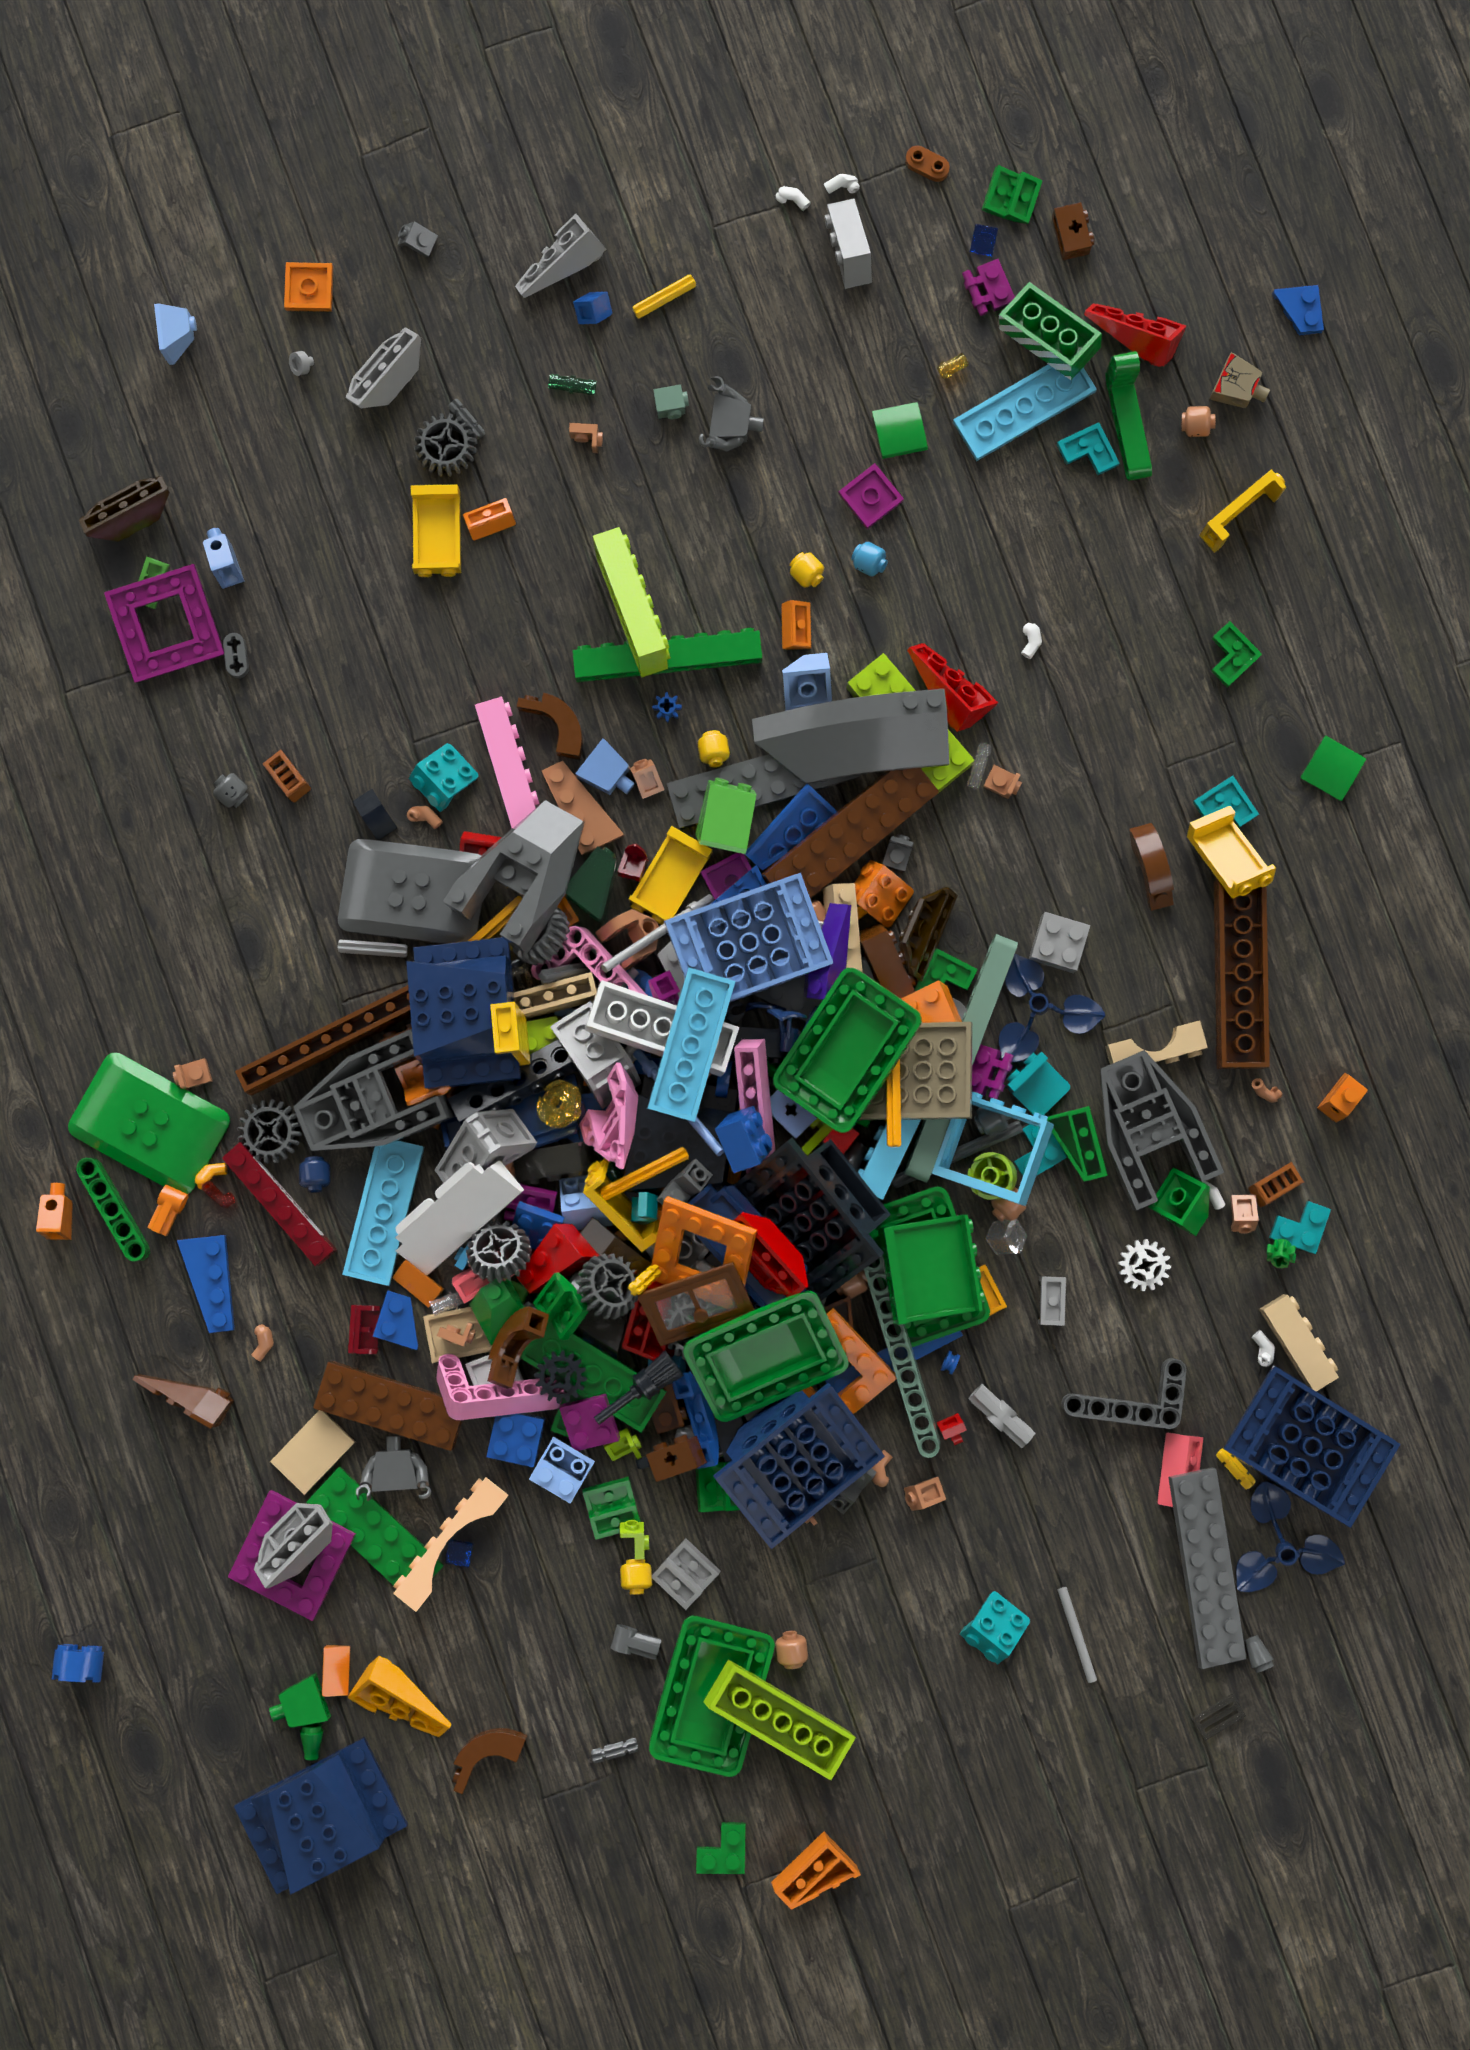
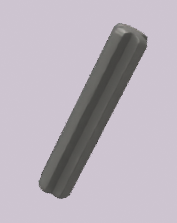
M583 962L541 970L538 977L541 979V983L546 984L591 971Z

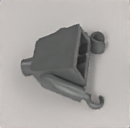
M715 376L710 379L715 382L716 386H707L710 392L718 391L714 398L709 438L706 439V443L703 441L704 434H700L699 443L702 447L709 446L710 448L728 452L747 442L748 431L762 432L764 418L752 417L751 404L748 403L747 399L733 388L724 384L721 377Z
M400 1435L386 1436L387 1450L377 1451L375 1455L370 1457L362 1472L360 1486L356 1490L357 1500H359V1496L362 1493H367V1501H370L371 1487L372 1492L420 1488L421 1491L428 1492L418 1497L420 1499L428 1498L431 1495V1489L428 1487L429 1479L426 1464L412 1449H401Z

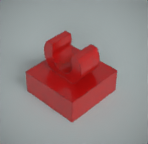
M958 1413L936 1422L944 1440L951 1438L954 1446L963 1442L960 1433L966 1431V1427Z

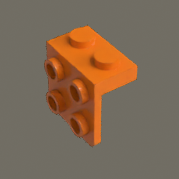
M872 860L863 866L861 874L854 882L857 906L887 928L893 924L914 893L908 884L885 865Z
M415 1057L394 1066L403 1086L405 1101L408 1106H415L433 1096L444 1095L452 1088L445 1087L426 1090L423 1064Z

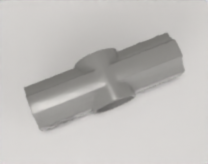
M983 1384L977 1387L968 1398L971 1403L986 1415V1418L997 1429L1006 1433L1019 1447L1023 1448L1036 1434L1024 1421L1017 1417L1018 1414L1003 1400L1000 1401Z

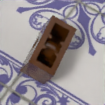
M1079 202L1054 208L1052 221L1062 261L1089 255L1094 245V236L1092 231H1088V212L1086 209L1083 210L1082 203Z
M687 1434L673 1439L674 1443L667 1445L666 1441L653 1446L654 1451L646 1454L656 1482L696 1469L707 1463L697 1435L688 1438Z

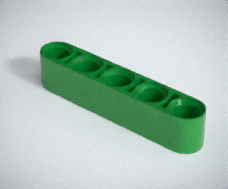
M95 1158L81 1159L76 1166L77 1174L124 1256L130 1261L145 1260L150 1254V1247L104 1166ZM89 1162H92L95 1167L91 1175H88L85 1171V1167ZM100 1183L106 1185V1192L103 1195L97 1193V1186ZM112 1203L118 1206V1212L115 1216H111L108 1211ZM125 1223L130 1227V1232L126 1237L120 1232L121 1226ZM135 1244L140 1245L142 1248V1253L139 1257H135L132 1253V1248Z

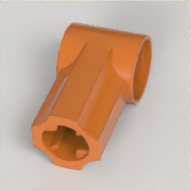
M166 1184L159 1194L158 1206L147 1228L168 1236L177 1214L181 1213L186 1205L188 1194Z

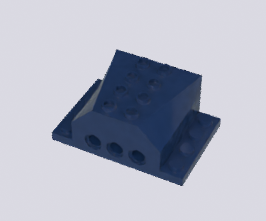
M501 937L413 947L414 962L406 961L414 1057L423 1064L425 1089L521 1079L520 1063L512 1053H495L490 1004L515 1002L510 943Z
M1272 1366L1223 1449L1293 1495L1351 1528L1401 1444L1278 1367Z
M827 1383L810 1398L803 1391H799L773 1402L738 1429L726 1451L732 1461L713 1476L772 1549L881 1461L885 1455L832 1386Z
M365 1737L234 1805L276 1894L288 1888L290 1895L379 1849L387 1836L408 1825Z

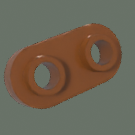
M913 146L907 151L905 162L910 170L935 182L943 181L948 176L950 166L944 157L922 146ZM919 154L922 158L915 159L914 155ZM938 164L941 165L942 168L940 170H937L934 168V166Z

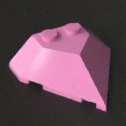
M616 1062L607 1077L613 1098L606 1111L588 1109L579 1125L585 1144L595 1147L594 1150L608 1161L615 1162L619 1169H624L635 1132L638 1093L635 1090L632 1079L622 1064Z

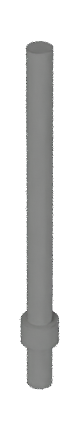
M708 894L698 902L693 901L686 906L684 911L676 916L710 905L714 901L713 896ZM665 923L601 965L602 970L607 973L668 933Z

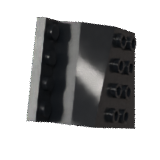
M644 1075L642 1092L638 1097L635 1132L629 1150L625 1176L681 1147L687 1150L689 1158L624 1191V1194L631 1202L632 1197H639V1192H649L659 1197L668 1183L694 1159H697L713 1174L704 1188L710 1183L719 1192L722 1189L727 1159L725 1152L721 1156H717L688 1120L648 1109L655 1081L652 1077ZM705 1085L697 1117L721 1145L715 1128L728 1114L735 1112L738 1090L728 1088L727 1098L716 1097V1086ZM697 1194L691 1196L687 1203L690 1202Z
M791 1138L762 1161L760 1165H757L734 1184L764 1218L771 1219L803 1255L804 1263L808 1267L806 1273L808 1287L806 1289L816 1293L820 1301L884 1254L869 1233L891 1214L831 1139L807 1157L795 1140Z

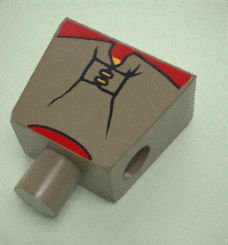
M1231 352L1209 399L1246 408L1251 398L1265 402L1270 389L1258 384L1262 375L1259 369Z

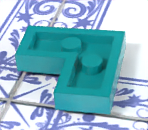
M1099 422L1058 441L1056 444L1066 465L1088 456L1097 475L1109 471L1120 464Z
M1234 776L1229 777L1193 801L1202 817L1231 806L1235 811L1233 821L1238 828L1259 815Z
M1029 1124L1023 1128V1133L1033 1148L1040 1127ZM1052 1132L1037 1175L1067 1158ZM1032 1151L1013 1161L1022 1177Z
M1307 1201L1299 1223L1277 1215L1269 1238L1273 1240L1286 1239L1292 1246L1316 1254L1331 1209Z

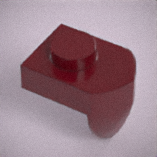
M631 844L625 848L617 871L619 877L641 882L648 859L645 850L640 845Z

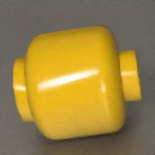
M802 552L790 563L791 576L804 588L811 585L816 587L824 578L822 576L824 566L812 553L804 554Z
M707 731L698 740L699 757L703 763L709 764L710 767H719L729 758L728 739L720 731Z
M645 1559L626 1560V1564L621 1566V1587L629 1590L630 1595L644 1594V1589L652 1586L651 1565L645 1563Z

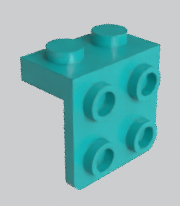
M447 743L416 764L408 779L428 799L432 806L439 812H442L447 808L453 796L476 781L479 775L451 744Z
M1033 1052L1024 1061L1026 1066L1020 1072L1016 1069L1007 1078L1009 1083L1005 1086L1032 1115H1034V1112L1045 1115L1070 1090V1084L1046 1061L1048 1057L1043 1052L1037 1055Z
M993 1591L989 1594L974 1620L962 1629L960 1635L965 1638L969 1645L980 1650L989 1661L999 1664L1010 1656L1029 1625L1030 1619L999 1593Z

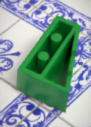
M1090 1106L1048 1116L1047 1121L1054 1124L1052 1133L1083 1181L1108 1176Z

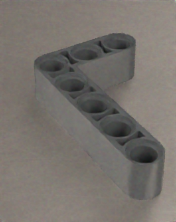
M1169 1358L1162 1363L1157 1404L1072 1393L1062 1398L1061 1408L1066 1414L1074 1417L1173 1429L1181 1421L1186 1366L1181 1360ZM1172 1363H1177L1179 1366V1372L1175 1376H1171L1168 1372V1368ZM1169 1387H1174L1177 1393L1176 1397L1172 1400H1168L1165 1395ZM1072 1398H1076L1079 1402V1407L1075 1411H1069L1067 1408V1403ZM1099 1401L1103 1409L1099 1414L1094 1415L1091 1411V1406L1094 1402ZM1123 1404L1126 1407V1414L1118 1418L1115 1414V1409L1118 1405ZM1142 1408H1148L1150 1411V1416L1145 1421L1139 1418V1411ZM1166 1411H1172L1174 1415L1173 1421L1169 1424L1163 1421V1414Z

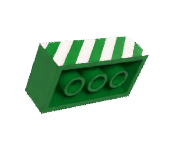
M1030 282L999 314V329L1070 380L1078 374L1101 348V332Z

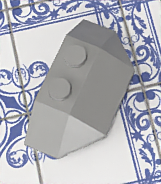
M405 327L400 333L384 341L352 378L346 399L359 408L389 405L419 369L421 337Z
M296 1503L264 1535L259 1551L258 1563L255 1564L254 1571L265 1588L273 1587L298 1575L331 1542L333 1523L321 1505Z

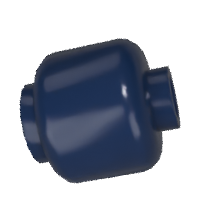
M313 1156L305 1158V1161L299 1165L300 1185L308 1188V1192L311 1193L322 1192V1188L330 1184V1164L324 1161L323 1157Z

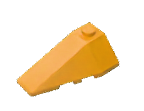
M378 1656L368 1665L348 1696V1699L368 1711L376 1713L378 1709L390 1714L389 1719L395 1721L397 1719L407 1720L413 1728L440 1737L451 1727V1723L404 1672L392 1664L390 1660Z

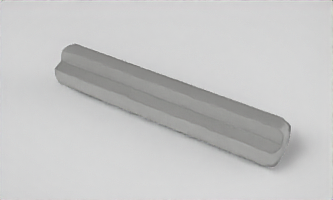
M339 940L338 951L350 954L407 957L408 946L395 943Z

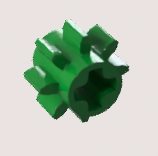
M1275 1239L1273 1245H1267V1261H1271L1272 1265L1277 1268H1288L1289 1262L1295 1263L1296 1246H1292L1286 1239Z

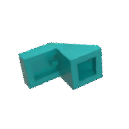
M639 1192V1197H632L631 1221L640 1225H647L656 1221L658 1196L649 1192Z

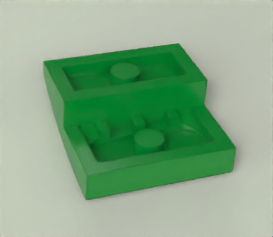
M997 165L981 210L1010 221L1028 224L1043 180L1023 171L1018 174Z
M917 402L872 411L882 459L928 450Z
M1325 735L1300 778L1342 801L1366 758Z
M559 1272L553 1274L533 1302L537 1310L549 1314L548 1321H551L560 1340H568L589 1312V1310H586L587 1303H580L583 1298L581 1294H577V1289Z
M718 1462L716 1466L696 1468L698 1512L740 1510L713 1476L729 1462Z
M629 1476L582 1489L595 1540L620 1533L621 1522L628 1520L641 1522Z

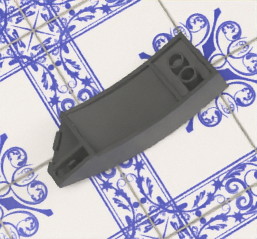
M945 689L849 698L799 707L752 719L754 743L773 756V759L784 768L794 773L804 784L866 773L949 765Z

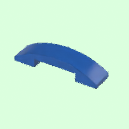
M691 1372L683 1373L684 1376L674 1381L672 1385L676 1399H684L694 1436L697 1435L707 1462L697 1469L716 1466L719 1459V1443L714 1415L694 1375Z

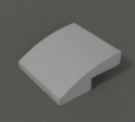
M685 1538L652 1574V1579L686 1610L721 1571Z

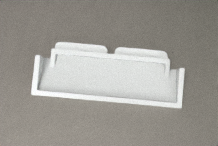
M500 1160L489 1166L486 1170L480 1164L475 1166L473 1163L468 1162L435 1191V1195L438 1198L435 1202L432 1199L424 1200L396 1226L398 1235L395 1238L402 1243L396 1252L424 1274L428 1275L470 1239L472 1234L478 1232L480 1228L521 1194L524 1189Z

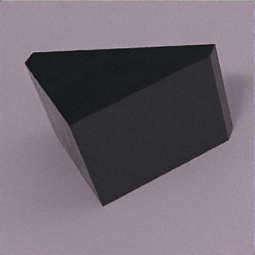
M373 789L352 801L378 841L397 829V826Z

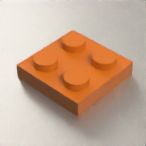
M286 262L285 310L332 312L333 264Z

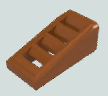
M279 750L263 763L273 779L292 802H296L311 790L309 784L282 750ZM282 760L285 762L276 770H273V768ZM288 768L290 769L284 775L279 777V775L283 773L285 770H287ZM293 776H295V778H294L292 781H290L288 784H286V785L284 784V783L287 782L289 779H291Z
M1290 1162L1251 1185L1248 1189L1252 1195H1256V1202L1261 1208L1304 1183L1293 1163ZM1283 1172H1287L1293 1182L1292 1184L1289 1183ZM1278 1176V1178L1284 1186V1189H1282V1187L1280 1186L1279 1182L1275 1177ZM1268 1181L1271 1183L1272 1187L1274 1188V1190H1275V1192H1276L1275 1194L1273 1193V1191H1272L1271 1188L1269 1187V1185H1268V1183H1267Z

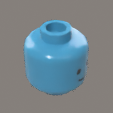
M871 542L858 544L851 558L854 561L855 569L871 577L875 576L878 572L882 573L888 563V560L885 559V550Z

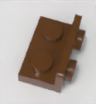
M672 1383L664 1387L667 1392L652 1415L657 1434L678 1427H684V1421L688 1420L685 1407L679 1406Z

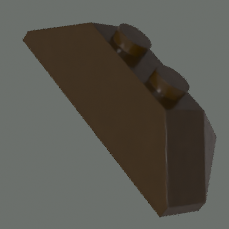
M162 476L138 480L97 502L85 516L79 519V522L87 537L118 542L160 519L170 493Z
M948 887L920 898L910 911L906 928L900 934L898 946L908 971L921 982L958 897Z
M593 1217L580 1232L599 1255L605 1253L608 1256L614 1253L615 1258L623 1256L624 1264L631 1262L629 1269L637 1270L634 1278H637L652 1264V1261Z

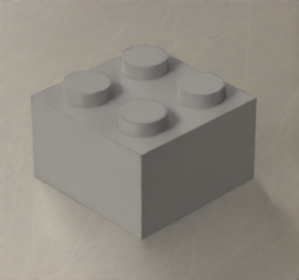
M1044 912L1039 922L1029 959L1040 964L1075 973L1079 966L1090 925Z

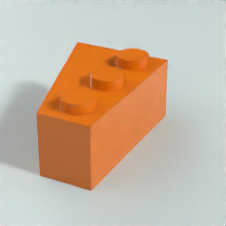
M822 1832L771 1883L777 1896L792 1910L818 1897L820 1893L832 1887L834 1889L840 1886V1883L852 1877L856 1878L861 1874L857 1865L825 1832Z

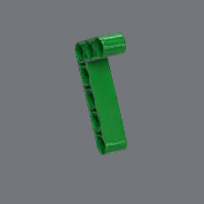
M1136 351L1113 355L1105 372L1112 414L1125 475L1128 481L1152 476V465L1134 385L1140 372V361Z

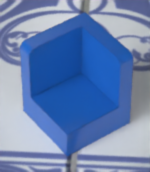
M589 292L573 301L578 324H597L612 315L608 292Z

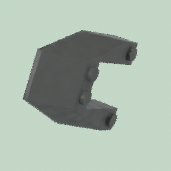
M545 800L491 846L460 876L443 902L451 910L471 921L496 881L523 896V899L500 935L508 943L528 954L566 894L584 821Z
M412 1029L347 1057L294 1106L311 1151L383 1146L455 1117L447 1095L436 1096L404 1111L397 1112L382 1071L414 1058Z
M1145 1050L1100 1069L1107 1146L1132 1210H1139L1158 1201L1140 1156L1179 1140L1197 1180L1204 1182L1224 1173L1196 1107Z

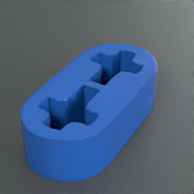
M732 1063L727 1064L725 1073L721 1077L718 1076L716 1097L727 1098Z

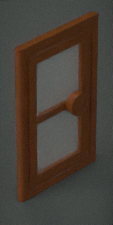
M734 1262L644 1291L640 1295L637 1294L660 1346L709 1331L755 1310Z

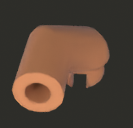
M414 806L407 812L408 820L412 822L427 821L433 829L438 828L443 822L428 806Z

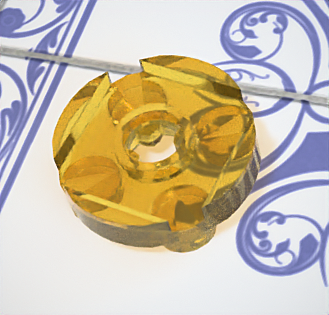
M556 1080L547 1085L544 1089L546 1093L543 1098L539 1097L537 1103L539 1119L555 1129L566 1127L572 1121L578 1120L581 1116V1094L579 1088L563 1080ZM560 1100H561V1101H562L561 1106H560L559 1108H556V1106L559 1105Z

